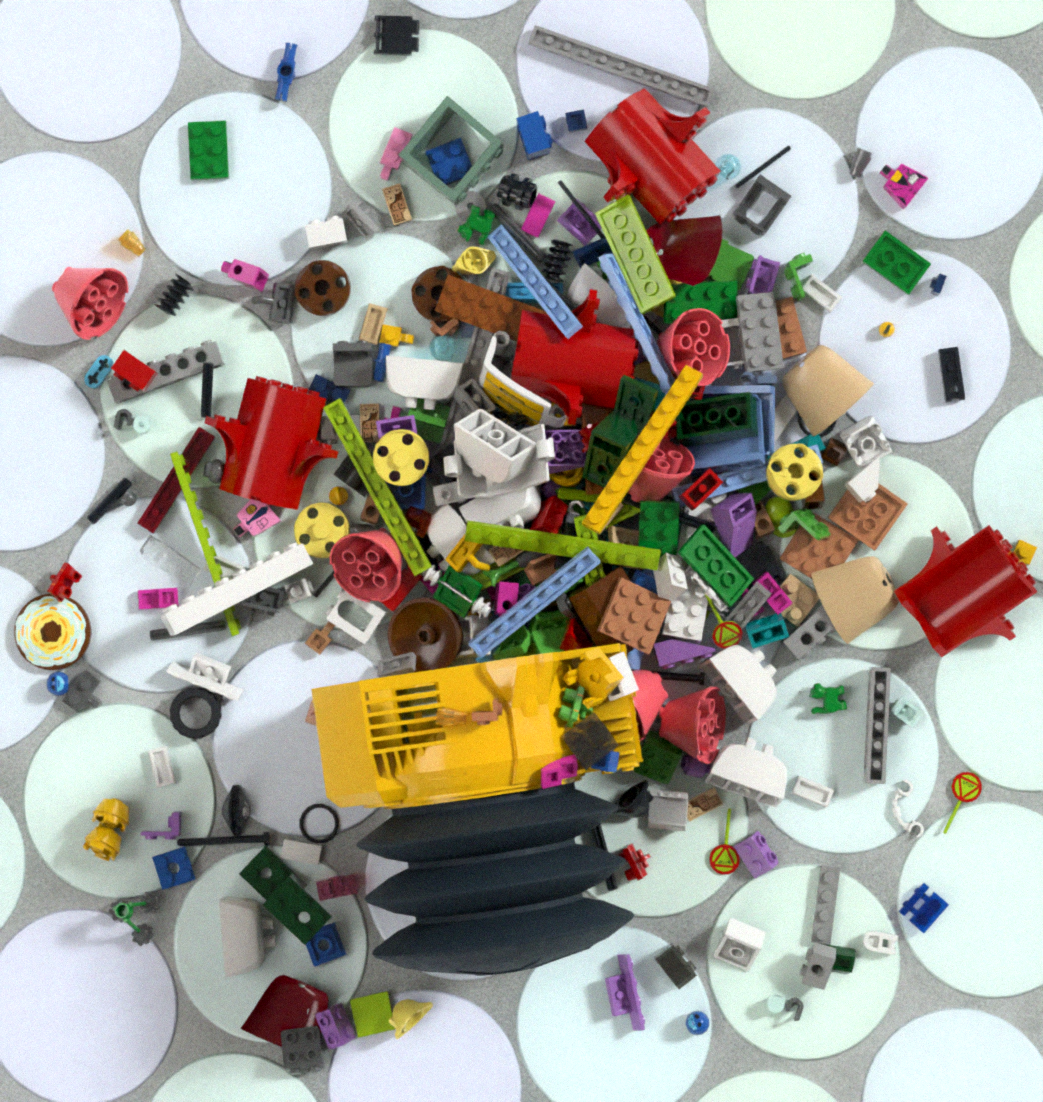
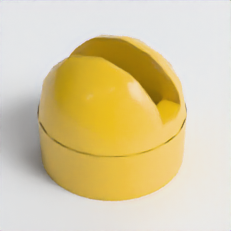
M883 322L879 326V333L882 337L893 335L895 328L892 323ZM887 325H890L891 327L889 328L887 334L883 333L887 328Z

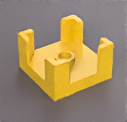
M599 647L584 652L579 658L584 661L578 668L567 672L563 677V680L568 685L579 682L585 688L590 697L584 699L582 703L587 709L601 704L624 679L622 674Z

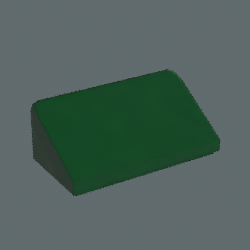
M822 944L836 948V959L832 970L852 973L856 958L855 949Z

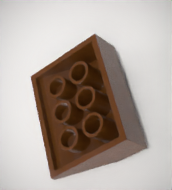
M622 566L571 592L569 597L597 647L618 643L620 645L623 644L597 631L618 578L622 577L630 581ZM626 645L627 654L634 650V648Z

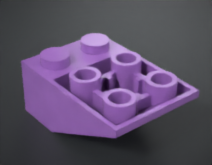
M414 415L376 421L379 439L386 433L397 429L410 430L417 434ZM405 434L402 437V442L407 445L411 444L413 436ZM380 446L381 455L386 456L388 448ZM422 459L415 460L414 467L416 469L423 468ZM395 470L390 472V480H399L400 473Z
M545 430V438H553L555 459L548 462L549 474L584 467L586 453L581 451L584 448V444L581 442L583 437L579 433L580 430Z
M733 493L713 507L711 512L721 543L736 557L752 545L757 510L752 493Z
M668 639L653 645L657 665L659 667L662 666L663 669L674 667V663L681 661V664L693 662V657L699 656L700 659L711 657L712 652L716 651L715 648L674 639Z

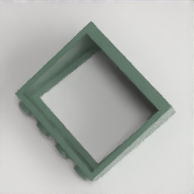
M446 96L400 152L399 157L406 167L456 206L458 202L462 203L465 200L467 191L478 184L480 180L478 178L481 174L488 172L492 166L490 163L502 155L504 145L454 100ZM456 113L491 144L456 187L451 190L416 159L453 114Z

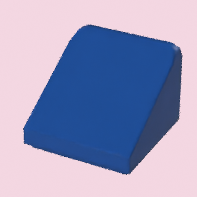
M594 748L591 769L616 772L619 752Z

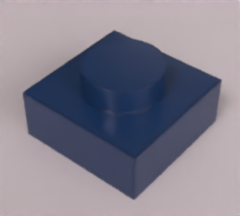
M584 109L565 113L569 133L587 129Z
M939 273L937 277L932 278L929 288H932L930 294L938 296L941 293L946 275Z

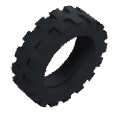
M188 688L178 693L175 699H173L169 709L170 721L173 724V728L180 735L191 739L203 738L213 733L218 727L222 717L221 705L218 698L212 692L204 688ZM192 697L204 699L211 707V719L206 726L200 729L187 727L180 718L182 704Z

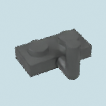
M276 282L273 285L272 297L254 296L251 302L253 304L263 303L270 305L268 321L289 324L294 286Z
M84 670L62 702L76 712L80 711L86 701H89L93 708L101 707L102 702L92 695L101 681Z

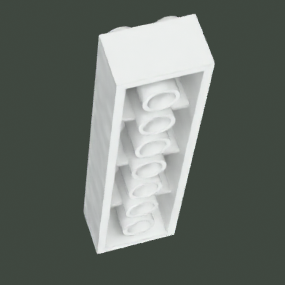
M727 493L705 499L693 511L686 505L684 506L683 513L715 524L711 509L725 500ZM681 523L677 552L696 531V528ZM715 527L713 535L719 540L717 528ZM682 558L683 568L685 571L689 567V565ZM685 574L687 590L675 601H671L664 619L661 637L699 644L702 639L708 600L705 597L703 587L697 582L694 583Z
M296 542L282 548L284 552H274L266 556V561L258 560L248 565L249 570L241 569L231 574L233 578L228 579L226 577L215 582L216 587L211 588L209 586L197 592L198 596L194 597V595L180 600L181 605L177 606L174 604L163 609L164 613L160 617L170 636L177 635L312 565L313 562L303 543L298 545Z

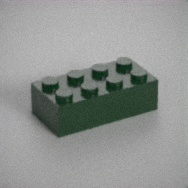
M750 392L687 401L676 417L677 440L683 446L688 447L758 436L756 399Z

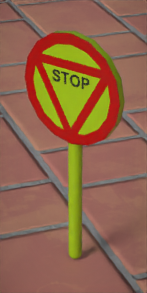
M705 594L719 622L712 633L713 642L718 647L725 649L739 644L743 635L741 627L733 621L723 622L712 600Z
M962 772L956 775L952 781V793L958 801L943 831L944 834L947 833L961 802H972L981 794V781L974 773Z
M731 808L727 810L724 844L716 846L711 851L709 857L712 869L722 875L734 872L740 862L736 849L728 845Z

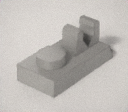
M362 201L351 202L343 214L369 241L376 235L379 227L367 215L369 209L367 208L362 211L360 208L363 203Z
M410 652L379 660L377 676L381 678L415 672L416 655Z

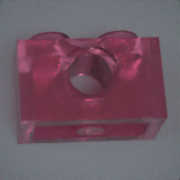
M355 872L316 881L320 901L359 892Z

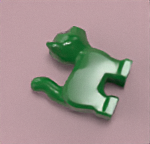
M472 205L466 222L459 225L457 231L466 242L470 240L473 230L482 233L478 243L479 245H484V241L491 231L495 214L490 210L484 209L485 215L480 216V207Z
M815 683L810 689L809 697L813 699L823 698V707H814L811 713L828 714L838 710H846V701L844 699L838 701V696L845 694L844 686L823 687L820 683Z

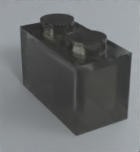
M671 943L654 958L676 987L681 989L697 976L695 973L697 968L691 960L687 962L684 959L683 955L685 953L679 945L675 947Z

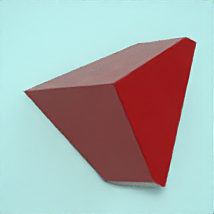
M575 618L569 620L559 649L570 651L591 648V641Z

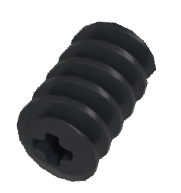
M553 239L551 244L555 247H549V251L552 254H547L546 256L550 261L544 263L548 269H542V273L546 275L544 277L547 279L564 282L560 275H566L562 268H568L564 261L571 260L567 253H573L569 246L573 245Z
M176 273L175 275L178 280L171 279L174 286L167 285L166 287L169 292H162L165 299L158 298L161 305L154 304L157 308L172 316L177 315L174 309H181L178 303L185 304L182 297L190 296L187 290H194L191 283Z

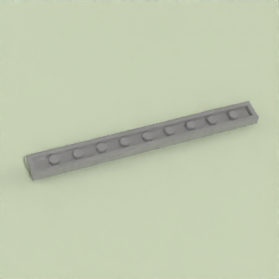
M537 25L534 26L528 42L529 45L706 108H708L714 92V88Z
M492 267L486 289L504 295L511 273ZM475 326L458 387L472 378L478 384L493 335L492 332ZM455 399L452 402L438 452L450 442L454 445V424L468 416Z

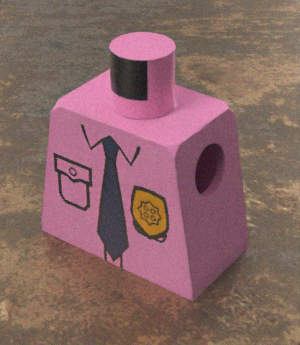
M251 499L237 514L241 523L234 527L233 530L239 537H242L248 531L255 537L282 521L268 504Z

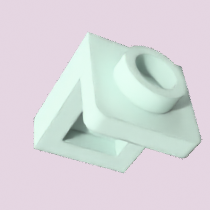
M902 696L900 699L895 700L892 705L891 713L912 728H914L924 714L922 710Z

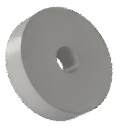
M467 191L465 200L462 203L458 202L455 206L457 215L465 222L471 212L467 208L468 204L471 203L474 206L480 207V216L484 215V209H486L484 198L475 191Z

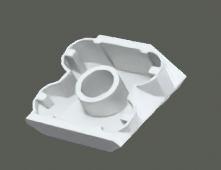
M873 416L865 417V419L842 430L840 433L841 439L859 470L866 467L874 459H880L892 452L889 442L885 439L880 425Z
M650 790V794L654 798L649 802L648 828L686 831L688 793Z

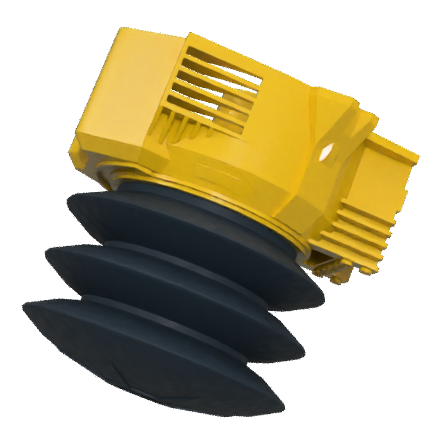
M618 643L598 646L607 658L624 652L627 658L626 644L620 645ZM597 647L508 658L311 689L326 797L340 808L363 805V808L384 807V809H392L393 816L361 839L356 846L359 849L385 859L408 863L407 869L388 878L364 898L371 905L392 913L416 918L415 923L397 931L377 946L372 952L375 958L402 968L424 972L476 976L505 974L536 968L587 950L596 943L610 937L633 919L634 914L632 911L603 900L583 897L582 892L600 884L624 866L626 863L625 858L597 847L576 844L574 839L595 828L618 809L615 803L575 789L574 782L582 780V776H585V773L601 771L591 769L594 748L619 752L617 771L622 768V772L634 770V767L639 766V762H643L633 697H637L636 691L613 701H610L607 697L601 704L592 707V715L586 716L585 720H580V715L578 714L577 721L573 723L572 728L566 726L567 721L558 718L561 705L571 707V703L562 701L565 689L577 690L579 687V682L568 685L563 680V677L567 672L578 668L577 662L584 661L579 659L584 652ZM435 685L436 691L399 696L398 690ZM437 697V703L406 708H401L400 706L401 701ZM498 698V703H502V716H499L497 721H490L488 725H477V721H472L473 711H493V699ZM438 708L439 710L438 716L423 718L422 712L414 713L415 719L402 720V713ZM407 724L408 732H404L403 725ZM405 737H409L410 743H406ZM574 754L577 757V776L562 779V785L542 789L541 769L555 760ZM601 771L602 774L614 773V772Z

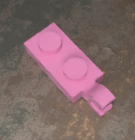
M394 127L380 161L381 164L385 165L380 178L388 181L392 169H399L402 162L399 154L411 140V133Z

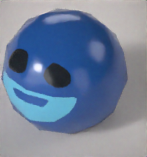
M58 671L49 675L46 686L51 694L61 696L68 692L69 682L67 674Z
M693 1011L687 1015L685 1023L691 1034L702 1035L708 1030L709 1018L705 1013Z

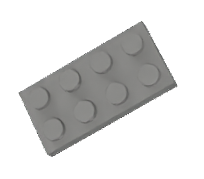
M774 292L736 296L745 372L783 369L784 364Z

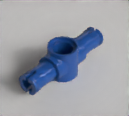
M285 43L284 56L277 67L278 88L275 100L281 101L282 96V101L287 102L289 86L292 85V80L295 78L296 62L294 59L297 44L292 43L291 46L290 43ZM285 68L291 69V74L288 76H283L281 72Z

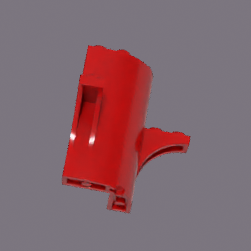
M644 88L620 102L612 113L609 112L596 125L584 142L601 159L609 172L611 187L603 198L610 202L614 199L619 200L625 193L627 195L632 193L661 225L666 221L668 223L671 222L677 215L679 217L687 211L686 207L688 204H692L697 198L701 199L708 192L706 189L717 182L718 179L716 177L721 170L692 140L697 135V129L702 128L707 123L706 118L709 116L710 111L705 107L690 117L674 115L664 109Z
M593 289L589 290L584 302L571 311L583 327L569 339L564 336L548 314L522 310L510 379L533 394L544 397L558 405L564 411L567 417V424L575 425L576 419L581 418L582 403L609 408L615 407L620 379L623 375L634 379V363L638 356L639 341L634 336V329L596 323L597 314H594V310L599 309L600 299L597 298V290Z
M256 376L255 379L247 378L237 419L230 417L228 421L225 420L226 417L214 414V417L206 416L204 424L212 426L219 432L226 448V462L219 489L246 499L260 501L261 503L298 510L303 487L310 471L320 461L327 458L337 459L339 451L331 449L332 445L320 443V441L316 440L326 398L320 397L319 392L308 390L304 387L297 386L293 389V385L282 383L281 381L267 380V378Z
M988 525L964 543L955 547L953 543H949L951 538L945 530L941 531L937 526L930 530L933 536V550L927 564L916 576L894 592L901 605L919 622L932 648L943 657L962 643L978 636L995 634L1001 635L1010 641L1015 638L1016 635L1013 632L1015 627L1009 619L1005 620V614L1038 591L1034 586L1036 581L1031 574L1027 573L1029 569L1023 561L1019 562L1020 559L1016 553L1011 551L1013 547L1009 541L1004 539L998 529L994 530Z

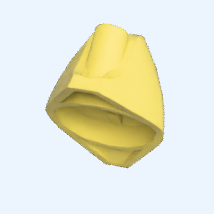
M469 247L458 257L455 265L452 266V270L465 275L481 274L496 259V254L491 250Z
M406 999L394 1006L393 1016L388 1022L396 1029V1040L406 1034L433 1007L431 1002L419 1003Z

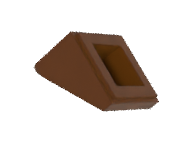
M831 437L821 458L838 466L847 447L844 443Z

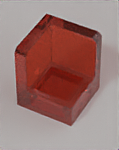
M410 505L405 517L410 526L417 528L416 535L424 538L431 523V513Z

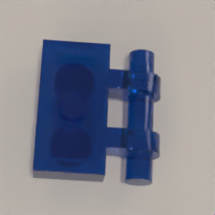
M925 883L913 891L915 893L908 901L905 900L902 904L903 907L898 911L903 916L910 911L913 915L909 921L922 933L928 930L949 905L934 891L928 897L925 892L929 887ZM921 898L925 902L917 910L913 906Z

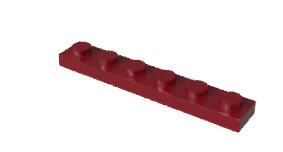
M198 427L182 452L186 463L183 469L185 473L189 472L190 477L216 438L201 427ZM174 466L137 522V524L153 534L182 491Z

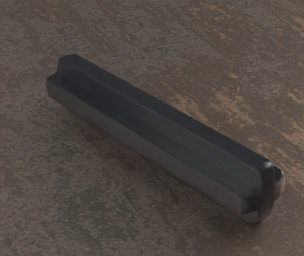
M211 362L203 363L201 417L206 418V416L211 417L214 368Z
M123 478L87 516V519L92 524H96L132 486L131 481Z

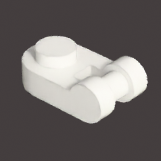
M869 931L863 936V944L868 950L895 955L896 948L894 947L899 935ZM883 939L888 940L887 947L882 946Z

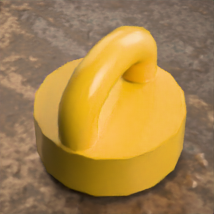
M337 486L331 489L329 499L334 505L341 506L347 502L348 493L345 488Z

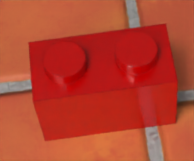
M126 350L122 351L111 367L115 371L114 376L121 381L124 378L131 382L129 386L137 392L140 389L145 392L158 374Z
M709 468L679 498L693 511L723 481Z
M555 495L541 501L540 511L536 518L533 519L529 530L558 534L569 506Z

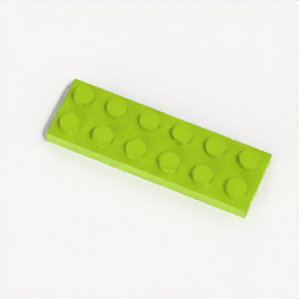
M626 195L597 211L595 215L640 313L645 314L675 298L676 294L631 197Z

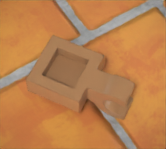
M328 621L322 631L316 628L305 644L321 655L332 639L328 635L336 625Z

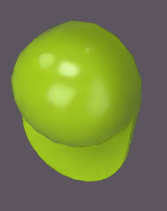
M779 496L768 500L765 509L775 528L773 534L780 538L792 536L796 530L783 534L778 529L781 525V519L786 514L790 515L794 511L792 504L789 500Z

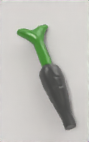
M523 551L516 556V560L488 572L482 570V573L491 579V585L495 587L501 575L517 567L526 568L530 561L544 556L546 553Z

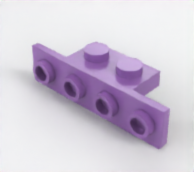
M618 954L621 974L605 978L612 1016L629 1013L632 1029L643 1031L645 1030V1018L641 1012V999L637 993V980L632 969L633 961L629 954Z

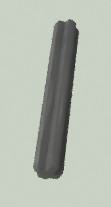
M496 203L489 207V210L495 214L494 217L539 263L546 258V254Z
M224 620L199 623L170 636L167 628L151 630L150 639L153 641L223 631L226 629Z

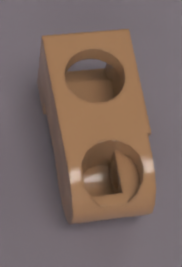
M369 493L360 521L377 526L380 512Z
M761 500L755 505L757 512L754 534L757 540L773 534L775 531Z

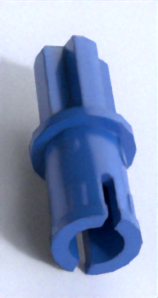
M380 343L378 356L374 361L376 365L373 380L383 382L386 373V356H389L392 345Z

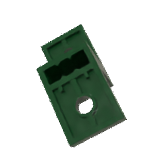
M626 375L621 377L614 410L591 432L582 474L583 478L604 488L606 487L652 417L658 395L657 389ZM633 397H636L639 403H636ZM601 465L605 466L607 471H604Z
M267 846L239 873L243 879L266 899L263 906L304 945L332 917L305 890L307 884ZM267 867L271 870L272 875L270 878L262 877L261 870ZM301 912H307L310 915L308 922L303 923L300 921L299 914Z

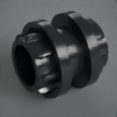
M515 173L503 176L497 190L498 200H501L503 205L510 206L513 202L515 203V208L520 211L524 208H531L537 195V185L532 183V179L525 177L523 181H519V175Z

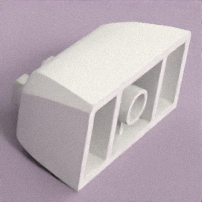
M584 263L568 290L567 299L573 305L577 304L579 306L586 299L590 289L597 290V298L600 299L599 309L594 310V314H597L596 323L618 327L629 325V328H631L632 325L627 322L623 307L617 302L615 291Z
M386 356L388 387L392 393L406 396V407L416 408L417 398H425L424 409L434 410L436 400L450 399L455 394L464 363Z
M483 409L476 410L454 424L458 454H460L461 459L466 465L472 468V474L477 477L485 476L486 483L490 486H494L497 483H507L520 475L528 466L536 448L535 442Z
M537 485L490 498L476 497L458 509L466 523L469 520L523 529L524 524L536 518L540 511V487Z
M460 503L443 504L427 524V534L432 543L427 552L432 558H435L440 553L446 558L466 533L467 523L458 509L461 507ZM483 544L474 557L480 562L491 565L495 560L488 550L494 547V545ZM444 559L439 563V567L446 572L450 564ZM468 563L462 571L467 575H474L481 570L474 568Z
M733 645L699 666L714 686L720 689L722 696H724L742 721L749 725L757 721L774 702L777 690L772 677L777 671L771 664L765 668L761 666L759 662L765 656L760 650L751 653L742 646Z
M747 737L743 745L728 744L723 747L704 782L766 805L777 807L784 799L787 769L783 762L772 756L773 746L763 744L761 751L755 750L756 740Z
M222 897L219 900L225 978L259 968L265 960L266 949L275 947L276 942L275 936H265L264 929H274V918L263 917L260 904L257 901L248 898Z

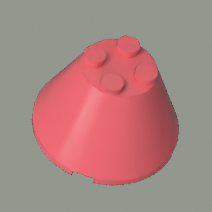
M67 267L58 281L53 284L52 291L73 332L82 339L90 340L91 337H100L108 332L121 316L126 305L124 297L125 292L128 293V282L125 275L114 268Z
M702 308L687 310L664 332L660 333L657 340V345L670 371L675 375L679 376L685 365L703 373V378L697 386L712 384L716 378H720L728 364L730 355L728 333L725 334L721 325L723 322L717 315Z
M663 437L628 490L631 499L635 502L661 501L663 497L693 471L695 460L691 452L682 444L678 446L670 442V437Z
M380 528L374 531L348 534L340 538L332 547L330 564H332L335 572L333 575L339 585L351 596L365 602H383L396 593L401 581L402 552L392 534L386 529Z
M646 669L632 671L639 688L636 691L637 697H633L638 734L640 736L639 741L646 737L664 701L668 698V694L661 684L662 679L660 675Z
M710 686L669 701L665 707H661L659 717L662 720L659 736L665 738L701 763H712L720 751L717 749L719 740H723L726 723L724 696L719 695L720 689Z

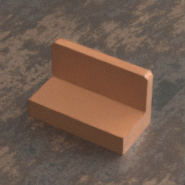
M546 554L528 563L524 571L532 586L541 584L557 571V569H554L556 555Z

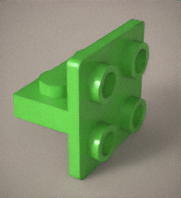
M417 398V407L411 408L408 412V416L414 415L417 435L422 439L441 443L451 409L450 406L436 403L434 410L424 409L425 399Z
M522 625L500 643V646L492 656L495 660L536 655L538 651L531 633L525 625Z

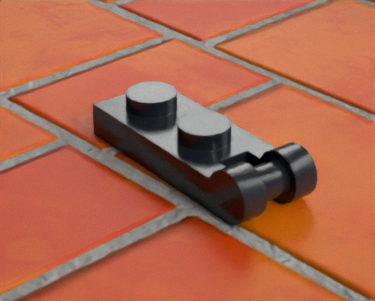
M958 347L938 349L945 403L952 402L955 399L959 401L965 400ZM957 386V392H951L950 387Z

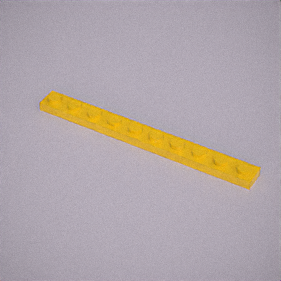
M685 365L582 521L583 526L597 534L601 533L703 378V373Z

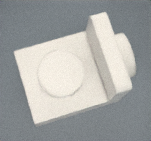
M306 578L284 585L290 604L313 596L311 593L314 591L311 580L307 581Z

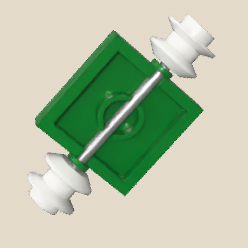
M432 565V568L423 572V581L429 579L431 586L439 584L433 598L461 617H467L470 610L472 614L479 613V619L482 617L486 618L491 612L490 602L487 604L483 603V597L476 600L483 585L463 571L459 573L451 566H448L443 576V571H436V566Z

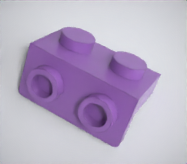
M577 199V201L584 208V210L587 212L590 218L601 230L602 228L596 215L593 214L584 203L580 202ZM574 203L557 220L584 246L597 235Z
M761 255L757 259H753L751 270H754L752 278L748 277L746 283L747 294L772 292L780 262L763 258Z
M759 831L754 832L750 837L734 846L754 879L772 870L779 863L776 854L771 851L765 837Z
M342 1002L315 1014L329 1050L343 1046L356 1038Z

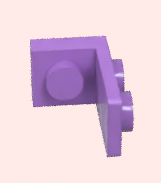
M172 812L171 816L168 817V828H171V831L143 830L141 831V836H145V839H157V836H165L167 840L176 839V836L181 835L182 812Z

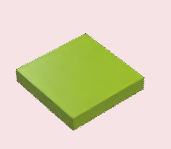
M388 991L350 999L358 1038L395 1030L388 1022L393 1016Z

